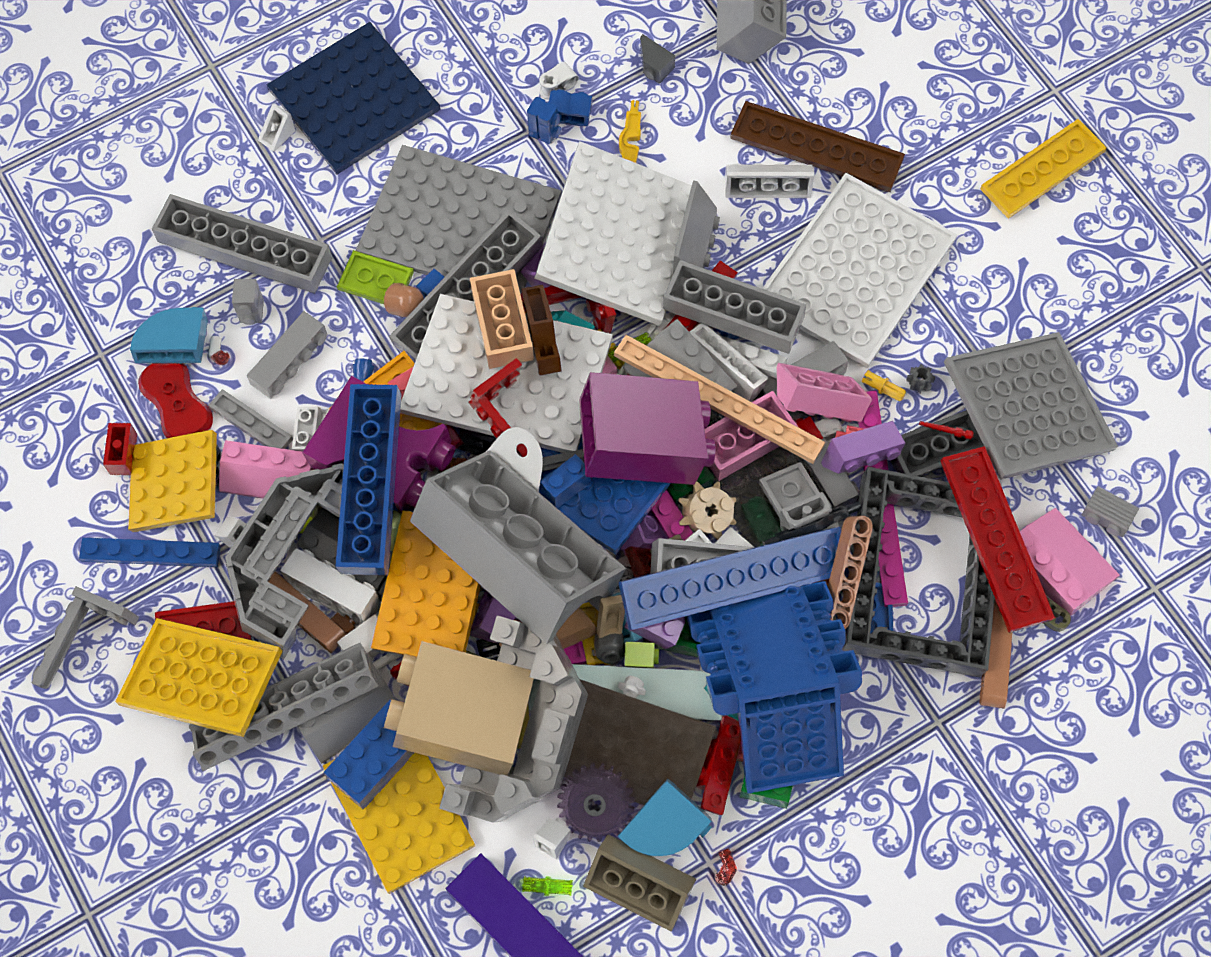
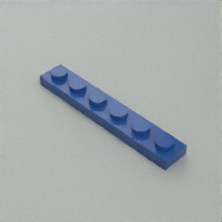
M82 537L79 560L92 563L218 567L221 545L214 542Z

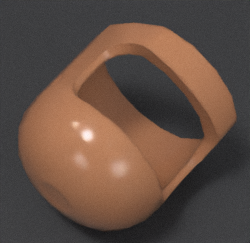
M394 283L388 287L385 293L384 306L389 314L407 318L424 298L419 289L403 283Z

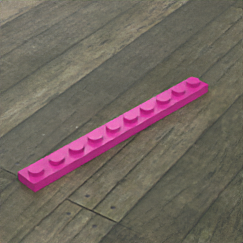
M865 391L872 398V401L862 422L857 421L859 428L866 429L882 424L877 391ZM887 459L879 461L873 466H864V472L867 467L889 471ZM887 503L883 514L885 526L881 532L880 541L882 550L879 552L878 558L884 607L888 605H893V607L907 606L908 598L894 504Z

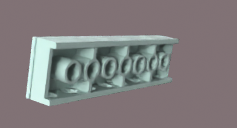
M572 664L578 678L624 694L623 690L618 688L619 682L624 683L626 677L635 676L643 681V688L646 690L645 695H639L636 699L694 719L721 720L722 715L714 711L710 696L704 689L706 686V676L711 675L707 672ZM533 680L529 696V711H532L541 680Z

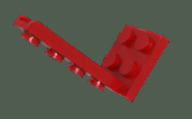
M553 285L544 288L549 305L582 298V296ZM521 293L520 295H521V300H522V304H523V308H524V303H523V298H522V293ZM586 298L587 310L592 312L594 317L593 324L595 330L598 331L600 329L602 332L611 334L616 317L614 308Z
M517 358L476 387L470 396L471 400L468 401L473 409L477 408L476 413L483 421L486 420L490 424V430L496 438L511 427L492 405L491 401L499 395V391L503 387L508 389L517 382L516 378L520 375L519 371L522 367V363ZM522 443L517 445L518 455L525 457L528 452L527 447Z

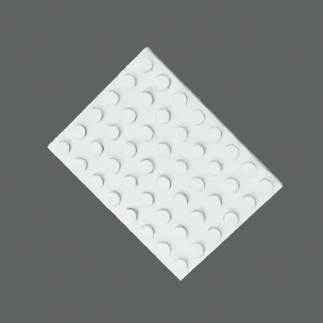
M579 141L534 279L660 326L665 314L663 297L673 277L674 253L692 185Z
M845 173L762 289L807 304L805 317L800 329L825 344L835 341L844 355L868 368L956 240L957 234Z
M440 294L402 397L400 413L494 436L490 430V424L486 420L483 421L476 413L477 408L473 409L468 401L471 400L470 396L476 387L504 366L492 369L488 367L473 301ZM553 320L562 372L539 376L534 356V360L522 362V367L519 371L520 375L516 378L517 382L508 389L503 387L499 391V395L491 403L511 428L520 427L526 429L536 438L541 448L567 453L578 450L582 438L579 399L589 373H602L613 340V334Z

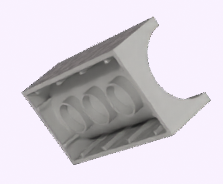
M490 450L428 478L410 519L412 524L545 644L553 640L564 622L586 601L599 611L600 599L613 595L618 582L626 570L621 563Z

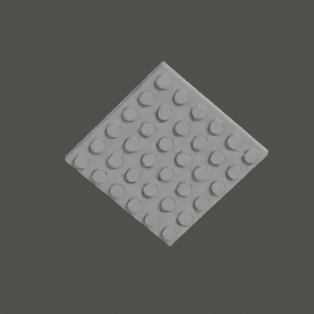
M1060 332L951 356L945 359V367L1000 480L1111 452L1118 447Z

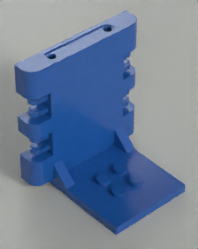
M826 581L798 587L790 586L783 591L686 616L692 638L701 643L696 645L700 666L704 672L711 674L706 676V685L714 711L719 715L738 714L747 793L844 776L840 694L851 693L860 688L862 685V670L854 650H842L846 642L845 628L841 619L830 620V613L834 608L833 599Z

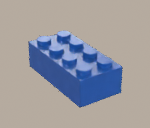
M391 700L383 706L323 772L331 783L361 809L367 807L378 792L385 787L414 754V752L393 747L397 731L384 728Z

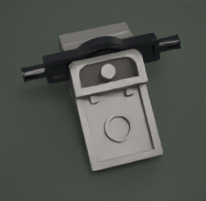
M801 462L759 479L761 488L780 518L781 530L775 533L774 537L762 541L763 545L839 527V521L850 517L849 514L861 510L859 501L832 509L824 493L818 491Z

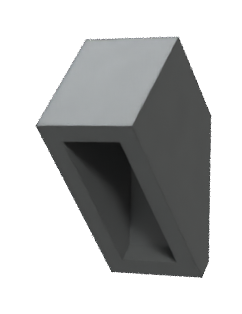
M644 34L640 36L643 73L648 79L660 84L675 68V55Z

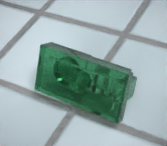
M763 496L752 497L748 502L741 505V509L761 546L763 545L762 541L774 537L775 533L781 531Z

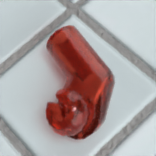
M730 848L718 852L723 865L719 872L716 873L715 881L723 886L731 883L737 872V866Z

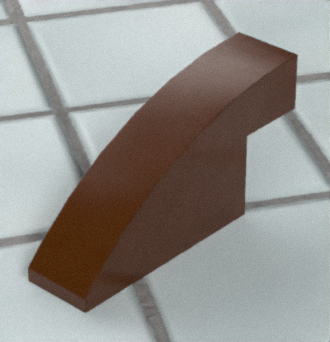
M537 285L521 288L539 376L562 372L553 318L544 286Z

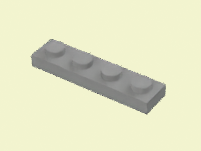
M224 389L208 405L213 412L263 446L286 449L293 440L292 435Z

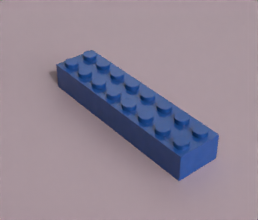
M350 384L336 568L340 574L388 575L401 408V393L397 385Z

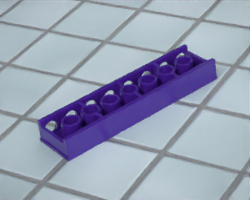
M482 853L445 888L447 893L509 957H583Z

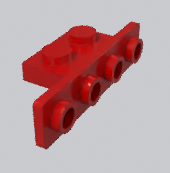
M723 716L721 719L717 738L711 741L696 788L704 790L700 808L719 816L724 814L741 742L739 720L737 721L729 716Z

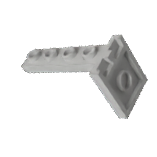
M75 586L71 594L75 598L67 606L66 616L63 622L57 626L52 643L46 647L44 659L41 665L35 669L31 683L43 689L50 687L89 609L104 617L108 616L125 626L128 622L136 625L139 616L121 605Z

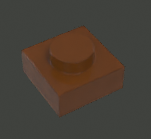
M337 612L331 618L346 634L355 629L356 623L348 615L343 617Z

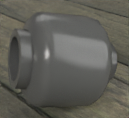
M597 633L593 638L594 650L599 660L612 664L618 662L624 656L625 642L623 633L609 634L602 638H599Z

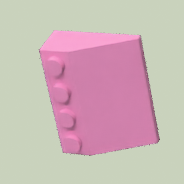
M1056 508L1020 531L1045 594L1064 608L1070 616L1120 576Z

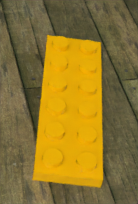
M1077 119L983 183L980 190L1009 219L1102 155L1107 147Z

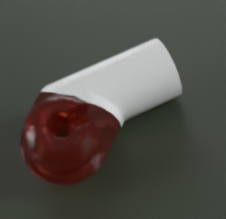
M211 336L209 357L218 365L227 364L230 356L227 352L225 353L220 349L221 337Z

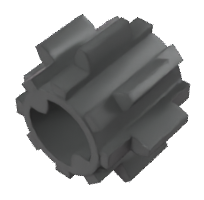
M922 364L919 367H911V375H907L906 381L911 385L910 390H916L919 394L923 390L930 391L931 383L935 380V376L930 373L932 368H926Z

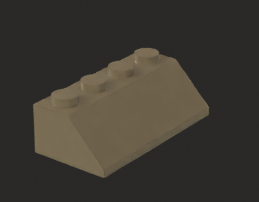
M608 834L597 850L583 887L672 932L691 893L696 878L653 856L642 854L629 847L623 841Z

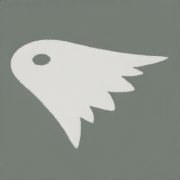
M520 427L507 429L487 451L493 452L539 492L543 456L538 441L526 429ZM520 443L527 447L528 452L525 457H521L517 453L516 448Z

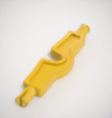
M634 100L631 101L630 111L626 112L625 128L619 136V151L622 158L637 163L639 147L628 142L639 141L641 138V112H638L640 104L638 100H636L635 107Z

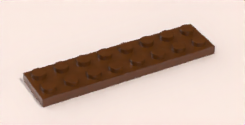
M745 101L730 135L732 140L812 165L840 176H844L847 173L867 185L890 193L905 157V153Z

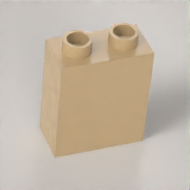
M421 641L417 657L408 654L403 656L396 682L409 685L405 702L391 699L384 728L397 731L393 747L499 775L508 774L513 765L534 678L529 677L531 673L529 669Z

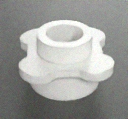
M628 676L624 683L619 682L618 688L623 690L625 695L633 698L645 695L646 690L643 688V681L635 676Z

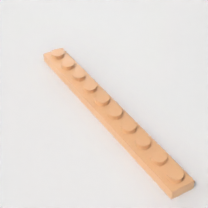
M625 335L614 351L615 357L654 378L698 381L700 399L709 401L712 410L814 464L825 446V442L628 335Z

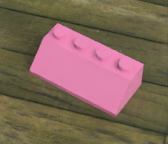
M783 363L777 364V398L784 404L783 407L791 412H796V410L803 411L812 416L819 414L829 419H833V417L841 418L846 422H862L872 398L852 377Z
M225 440L220 458L219 491L264 498L276 478L291 477L315 469L309 465L301 451Z

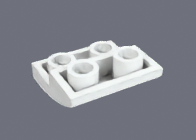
M297 406L292 450L304 451L330 409H321L319 406Z

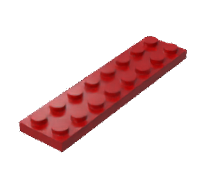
M985 446L943 457L940 462L1008 632L1011 633L1052 621L1055 618Z

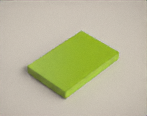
M353 250L338 282L337 289L384 304V296L388 287L394 283L409 285L414 269Z

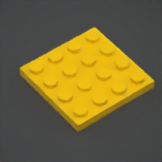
M208 430L135 445L130 479L128 530L139 532L215 518L217 433L215 431Z

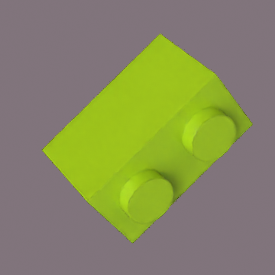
M626 642L625 667L654 668V664H659V649H655V643Z

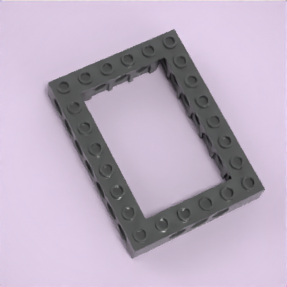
M867 467L861 476L858 500L861 510L857 511V516L868 517L873 526L849 626L845 629L846 642L842 650H854V653L858 655L981 677L988 671L995 597L970 535L960 642L955 640L951 642L934 639V636L927 638L911 635V632L908 631L905 633L887 630V627H877L870 633L871 621L875 616L873 603L874 596L877 594L875 585L876 576L880 571L878 558L879 552L882 550L880 541L881 532L885 526L883 514L887 503L963 517L949 482ZM858 521L856 522V525H855V528H856V531H857V532H858L859 529H860V525H859Z

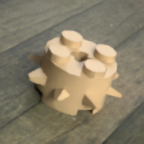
M696 482L695 485L693 484L694 493L690 494L687 498H679V502L683 505L682 515L684 516L679 524L680 526L689 525L693 532L701 529L705 535L711 534L718 540L722 536L723 530L729 525H736L737 523L733 519L734 503L737 500L735 497L730 498L727 493L720 489V482H716L713 487L705 489ZM707 507H709L711 511V514L708 516V512L705 511Z

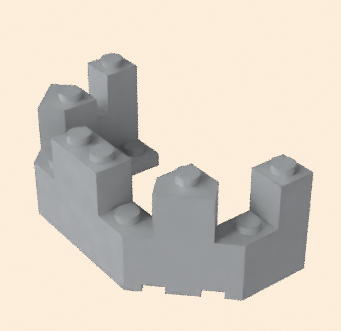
M344 464L333 465L330 468L321 470L315 469L302 472L291 477L276 478L225 557L231 590L242 631L265 644L280 647L283 651L280 658L283 660L296 641V627L309 608V605L268 581L309 517L314 518L322 508L340 517Z
M501 616L496 617L490 640L502 644L497 661L531 670L529 677L541 680L513 774L500 775L466 766L460 784H446L439 809L461 816L470 815L492 823L502 822L513 814L561 789L588 697V693L578 678L557 635H555L551 642L545 644L523 623Z

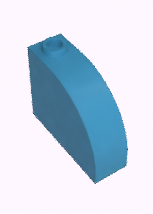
M204 307L172 308L161 311L144 321L136 330L131 342L130 351L134 362L201 363L208 325Z
M667 779L622 829L618 837L629 847L642 854L667 856L687 848L699 835L703 838L712 828L710 825L712 818L672 781Z

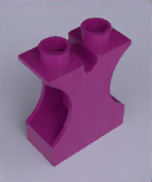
M353 376L349 378L302 452L313 469L321 470L330 468L333 465L344 464L350 384H366L365 382ZM441 424L426 430H410L399 426L394 503L399 513L402 514L403 510L409 511L411 506L415 508L426 483L422 480L420 473L417 471L418 469L424 468L433 472L437 468L443 471L451 462L455 453V446L450 444L452 440L446 425Z

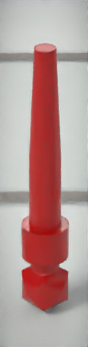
M919 421L921 426L954 434L956 437L961 438V436H964L965 439L971 440L974 435L971 430L963 431L962 428L958 427L952 428Z

